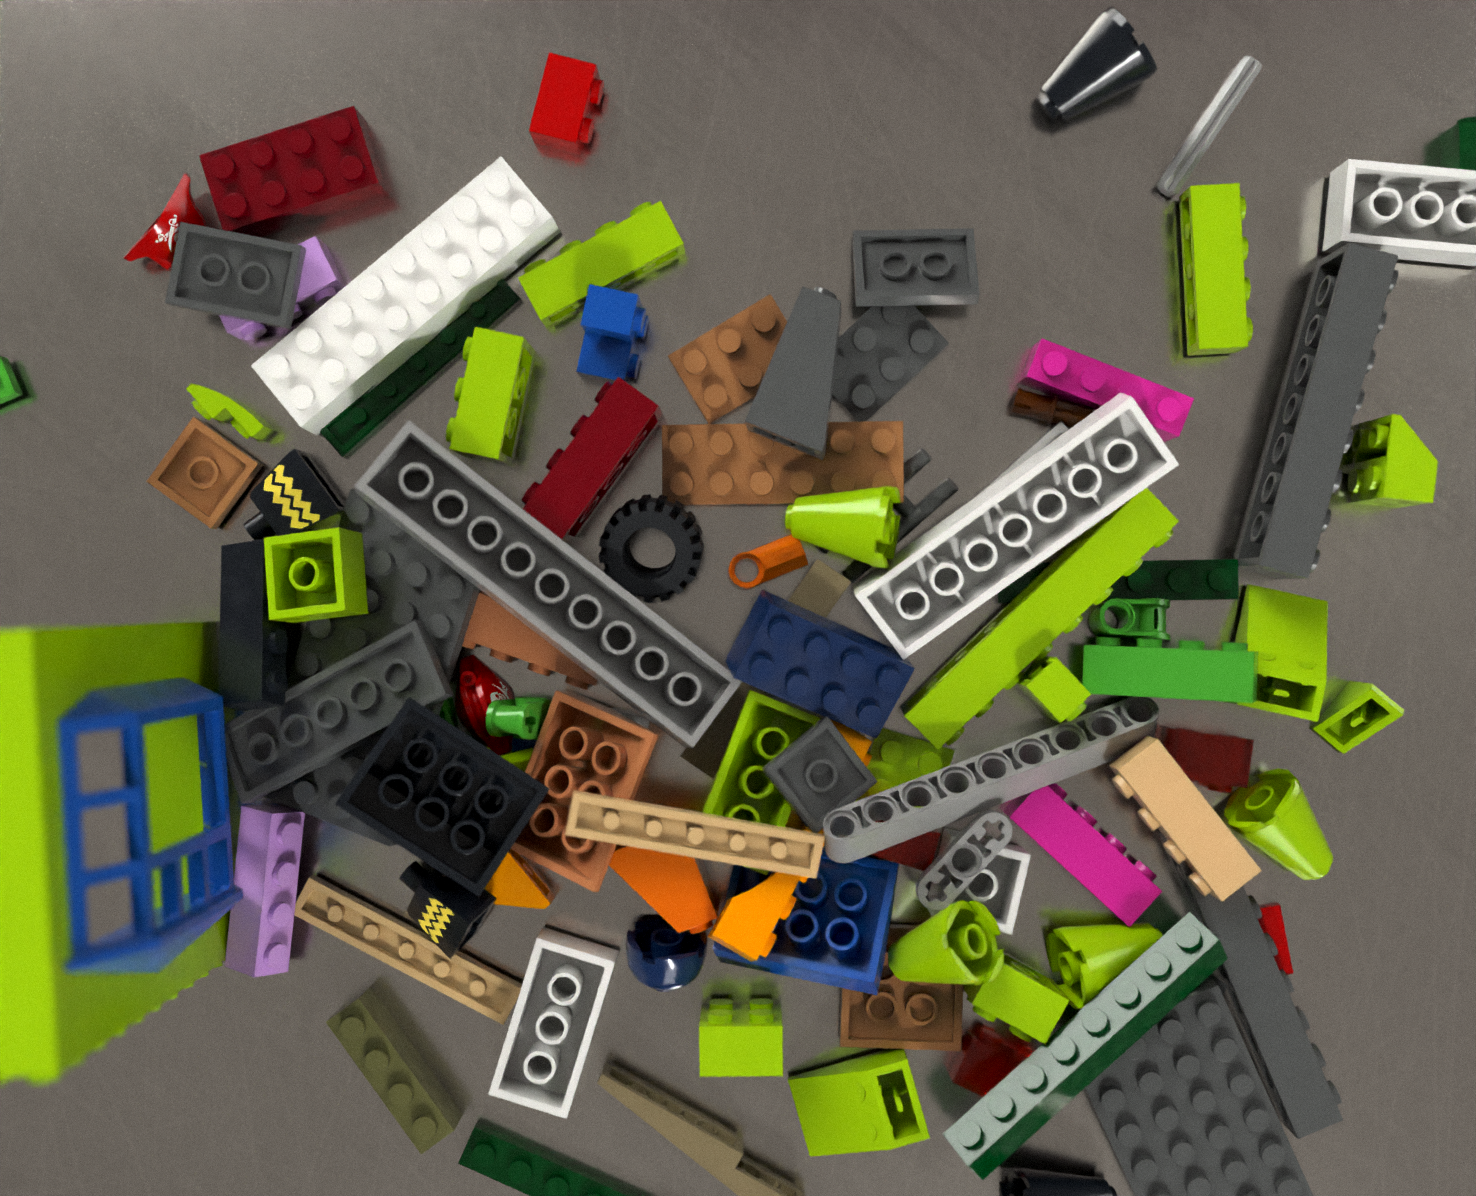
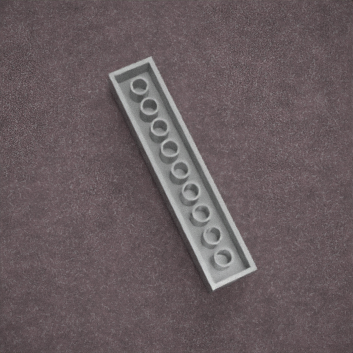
M411 421L404 425L354 485L356 494L684 748H693L742 683V681L733 678L728 669Z

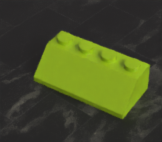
M748 690L702 813L785 827L792 808L761 768L821 718L755 691ZM746 867L764 875H768L769 870Z

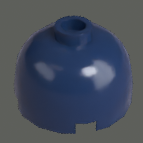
M654 915L638 920L635 923V930L630 931L629 929L627 932L626 954L628 967L639 982L660 992H669L687 986L696 979L704 965L707 952V936L705 931L691 934L689 930L678 933L661 915Z

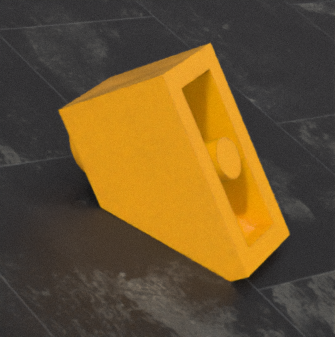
M511 849L484 888L497 898L494 902L496 905L545 909L556 897L521 854Z

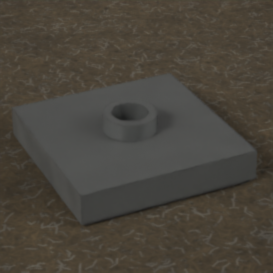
M828 717L821 718L761 768L807 829L814 833H818L823 829L824 818L829 812L853 803L878 782Z

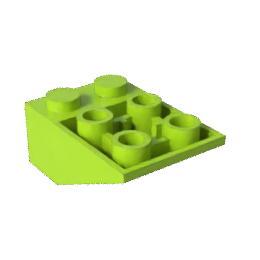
M1247 584L1235 642L1248 643V651L1258 652L1257 701L1254 703H1228L1318 722L1327 682L1328 601Z
M886 1049L788 1078L810 1157L891 1150L930 1139L904 1049Z

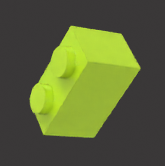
M1045 656L1038 662L1034 661L1023 671L1022 678L1016 684V687L1045 717L1060 723L1065 719L1070 722L1079 716L1087 707L1084 701L1091 695L1058 658Z

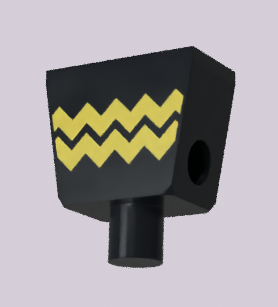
M294 448L250 492L249 496L260 512L243 525L254 540H260L268 537L274 531L280 536L319 530L341 519L342 514L346 511L344 510L345 505L308 454Z
M417 861L410 864L399 878L415 893L407 908L408 915L450 959L477 934L497 899L485 889L478 896L437 869L433 873H429Z

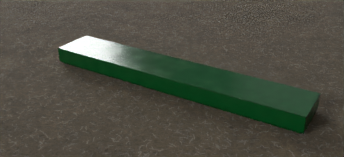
M500 279L497 282V286L479 301L472 303L466 312L443 329L374 389H372L374 387L372 386L321 429L320 433L343 458H346L462 355L466 338L473 337L475 327L490 330L522 301L504 279Z

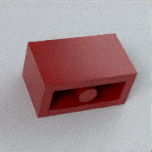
M549 52L529 127V133L534 143L579 155L581 154L583 142L589 144L594 128V119H590L593 104H600L604 90V80H600L596 64Z

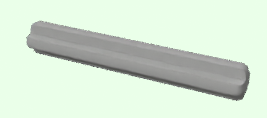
M1248 55L1240 60L1158 182L1157 189L1159 192L1169 198H1173L1178 194L1262 69L1259 61Z

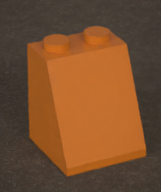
M616 845L609 866L678 933L689 930L691 934H696L714 925L712 920L718 918L719 899L703 859Z

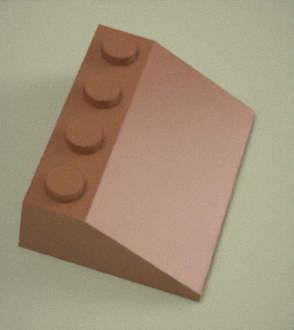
M556 690L525 773L550 789L511 847V850L593 892H599L617 844L565 835L573 790L634 800L658 734L589 698Z

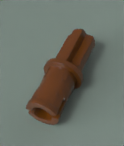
M1018 388L1012 413L1045 420L1048 426H1050L1051 422L1058 424L1062 421L1065 426L1073 427L1094 412L1095 409L1058 399V394H1054L1053 398Z

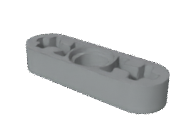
M989 809L980 812L918 877L915 885L916 894L926 908L942 910L949 906L1009 843L1012 837V825L1008 818L996 810ZM987 820L993 824L1000 820L1001 823L998 829L1001 835L998 838L990 835L981 843L988 849L982 855L980 849L967 839L973 834L979 841L986 833L983 824ZM962 848L972 850L975 855L974 865L966 871L957 870L952 864L954 853ZM945 864L948 871L960 880L954 885L950 878H948L941 887L944 895L940 899L935 895L928 899L926 896L929 891L926 888V884L929 881L938 884L945 877V874L939 870Z

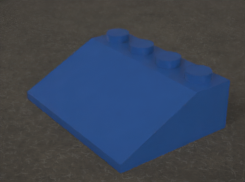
M822 849L817 878L809 877L805 883L800 881L797 883L792 893V896L797 898L795 905L786 920L778 919L772 933L777 935V938L766 957L759 955L756 961H749L714 941L713 951L722 963L878 995L887 949L899 863L863 857L844 864L836 863L826 855L825 849ZM734 864L724 905L728 899L747 892L764 881L773 871H769L768 875H764Z

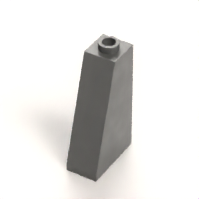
M802 286L745 419V424L748 431L823 460L827 447L841 322V301L837 300V296L827 289L814 287L811 290Z

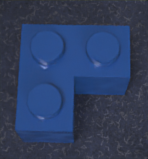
M589 284L580 324L585 334L576 370L581 378L603 383L609 381L612 384L618 376L627 383L629 378L636 379L640 363V355L634 354L638 339L644 340L649 316L646 315V308H643L638 294Z

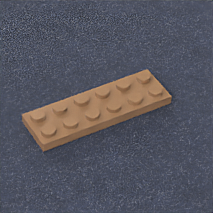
M903 421L829 422L826 454L823 460L748 431L746 424L662 425V495L668 496L667 501L675 503L677 500L684 504L683 506L794 504L798 497L883 486L897 487L900 493V502L904 503Z

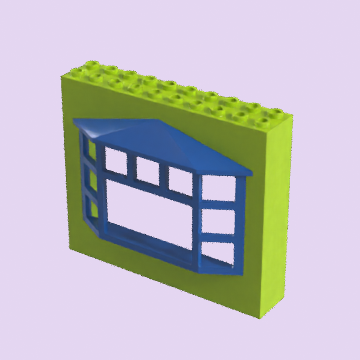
M216 621L0 630V1084L9 1081L10 1078L27 1077V1082L30 1084L47 1083L61 1078L63 1071L84 1062L85 1056L92 1051L104 1048L108 1040L123 1035L127 1027L143 1021L146 1014L162 1007L161 1004L165 1001L178 997V992L192 987L194 981L208 976L210 970L222 966L223 961H225L230 910L243 898V889L234 884L223 696L218 694L219 659ZM120 729L124 787L82 794L79 784L77 736L81 733ZM125 803L128 861L86 870L84 867L82 812L86 809ZM129 877L132 922L89 944L86 889L92 885Z

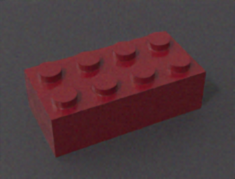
M354 105L199 155L222 230L263 237L390 196L367 122Z
M619 376L613 384L607 381L602 386L594 399L598 404L589 417L582 415L570 432V435L574 437L565 451L561 448L556 450L546 465L549 473L541 484L535 481L525 492L521 500L525 503L524 511L561 540L569 544L572 543L663 417L659 405Z

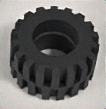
M651 494L642 495L638 500L633 498L627 501L623 507H619L605 526L599 541L601 551L598 556L599 562L605 565L603 572L634 597H644L643 603H652L654 598L660 597L661 602L670 599L671 594L676 593L679 595L683 592L688 583L691 584L695 578L703 552L702 531L700 525L696 526L693 513L691 511L687 513L682 509L684 504L677 500L675 503L667 501L668 496L659 495L658 498H651ZM651 527L665 532L675 546V556L672 562L659 568H650L638 563L631 555L628 546L629 538L634 531Z

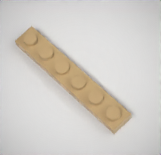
M573 790L565 835L810 878H817L825 838L820 833Z
M315 875L308 878L295 903V916L502 1025L506 1022L519 997L522 987L521 983L460 951L450 959L424 932Z

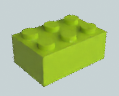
M475 327L473 337L466 338L463 349V361L467 362L464 378H458L454 392V400L459 402L456 418L451 417L449 419L446 429V441L450 442V450L467 458L511 467L535 354L534 348L524 337Z

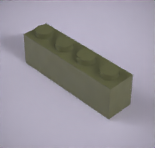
M371 986L338 1009L326 1021V1024L421 1155L456 1129L463 1113Z

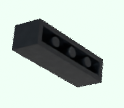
M264 539L222 545L218 694L223 696V707L249 711L285 706V692L288 688L286 676L288 637L286 635V622L269 620Z

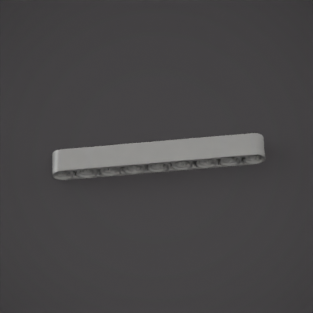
M1132 696L1076 717L1070 722H1063L829 812L823 821L826 855L836 863H849L1118 759L1144 737L1150 736L1155 738L1159 717L1158 705L1148 697ZM884 820V821H886V822H875V821ZM838 835H848L847 837H837Z

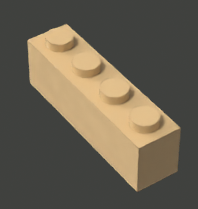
M1150 736L1144 737L1109 765L1116 775L1111 779L1114 785L1127 799L1131 796L1134 797L1142 807L1137 811L1140 818L1153 832L1157 828L1167 839L1163 843V847L1178 864L1183 861L1193 872L1188 876L1189 880L1204 897L1211 894L1223 902L1262 871L1158 739Z

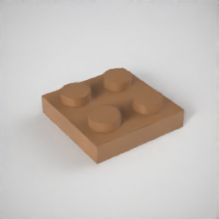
M193 417L146 482L209 528L217 529L263 465L205 422Z

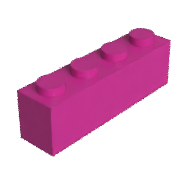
M1043 338L1032 347L1018 382L1054 397V394H1058V399L1089 406L1095 410L1120 392L1132 396L1163 441H1169L1180 436L1194 398Z
M1057 783L1013 799L1003 812L1128 927L1163 892L1153 883L1157 877L1156 874L1140 860L1133 865L1123 855L1127 848L1112 834L1108 833L1103 837L1093 827L1098 821L1079 805L1073 810L1064 801L1068 794Z

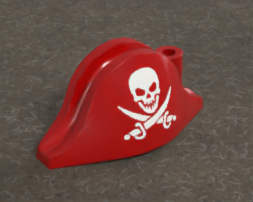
M184 173L160 216L124 256L125 260L133 261L149 257L166 270H169L173 263L180 222L207 227L204 215L195 204L191 195V177L188 173Z
M474 654L462 658L455 694V710L461 724L474 737L487 747H490L494 753L502 755L510 752L513 736H490L486 729L485 719L487 709L492 701L514 699L511 689Z

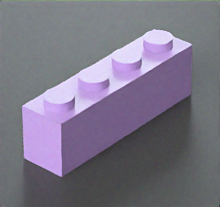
M278 804L241 806L234 884L243 889V898L230 910L225 967L252 977L288 972L305 813Z

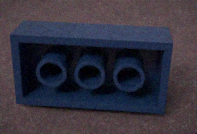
M762 590L725 660L733 678L876 739L915 670L907 658L903 660L896 649L765 590Z

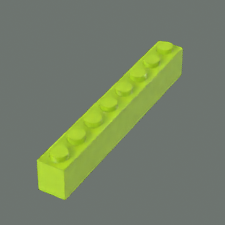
M1145 488L1075 539L901 706L904 716L938 750L945 743L947 745L953 744L963 734L965 730L963 726L973 716L979 718L992 707L994 703L993 697L1003 688L1008 690L1016 685L1024 674L1022 670L1031 661L1038 662L1053 648L1051 642L1062 632L1067 634L1080 624L1083 619L1081 614L1090 605L1102 603L1112 593L1113 588L1111 586L1122 575L1127 577L1134 573L1143 563L1141 557L1152 547L1158 548L1167 542L1174 533L1172 528L1179 520L1148 488Z

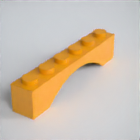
M831 720L867 767L872 758V755L868 754L867 751L873 741L847 726ZM803 823L801 830L809 831ZM821 829L818 833L823 835V829ZM773 871L764 881L749 891L727 900L708 937L749 961H756L759 955L766 957L777 938V935L772 933L778 919L786 920L795 905L797 898L792 896V893L799 881L805 883L809 877Z

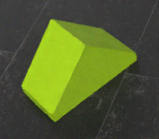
M1349 681L1319 717L1318 722L1314 723L1313 730L1344 754L1403 716L1405 710L1374 684Z

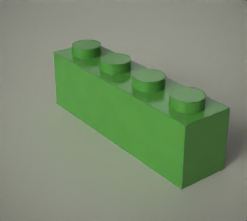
M1096 637V644L1084 645L1082 685L1091 694L1254 703L1257 701L1258 652L1248 651V643L1222 642L1221 650L1204 649L1205 641L1179 640V648L1162 647V639L1137 638V646L1120 645L1121 638Z

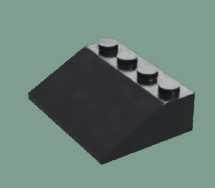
M408 697L335 805L480 896L550 788Z

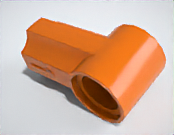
M792 534L748 552L736 555L728 566V580L737 589L750 590L760 584L808 565V561L800 540L793 538ZM741 561L753 563L757 570L756 578L751 582L739 580L735 575L737 563Z

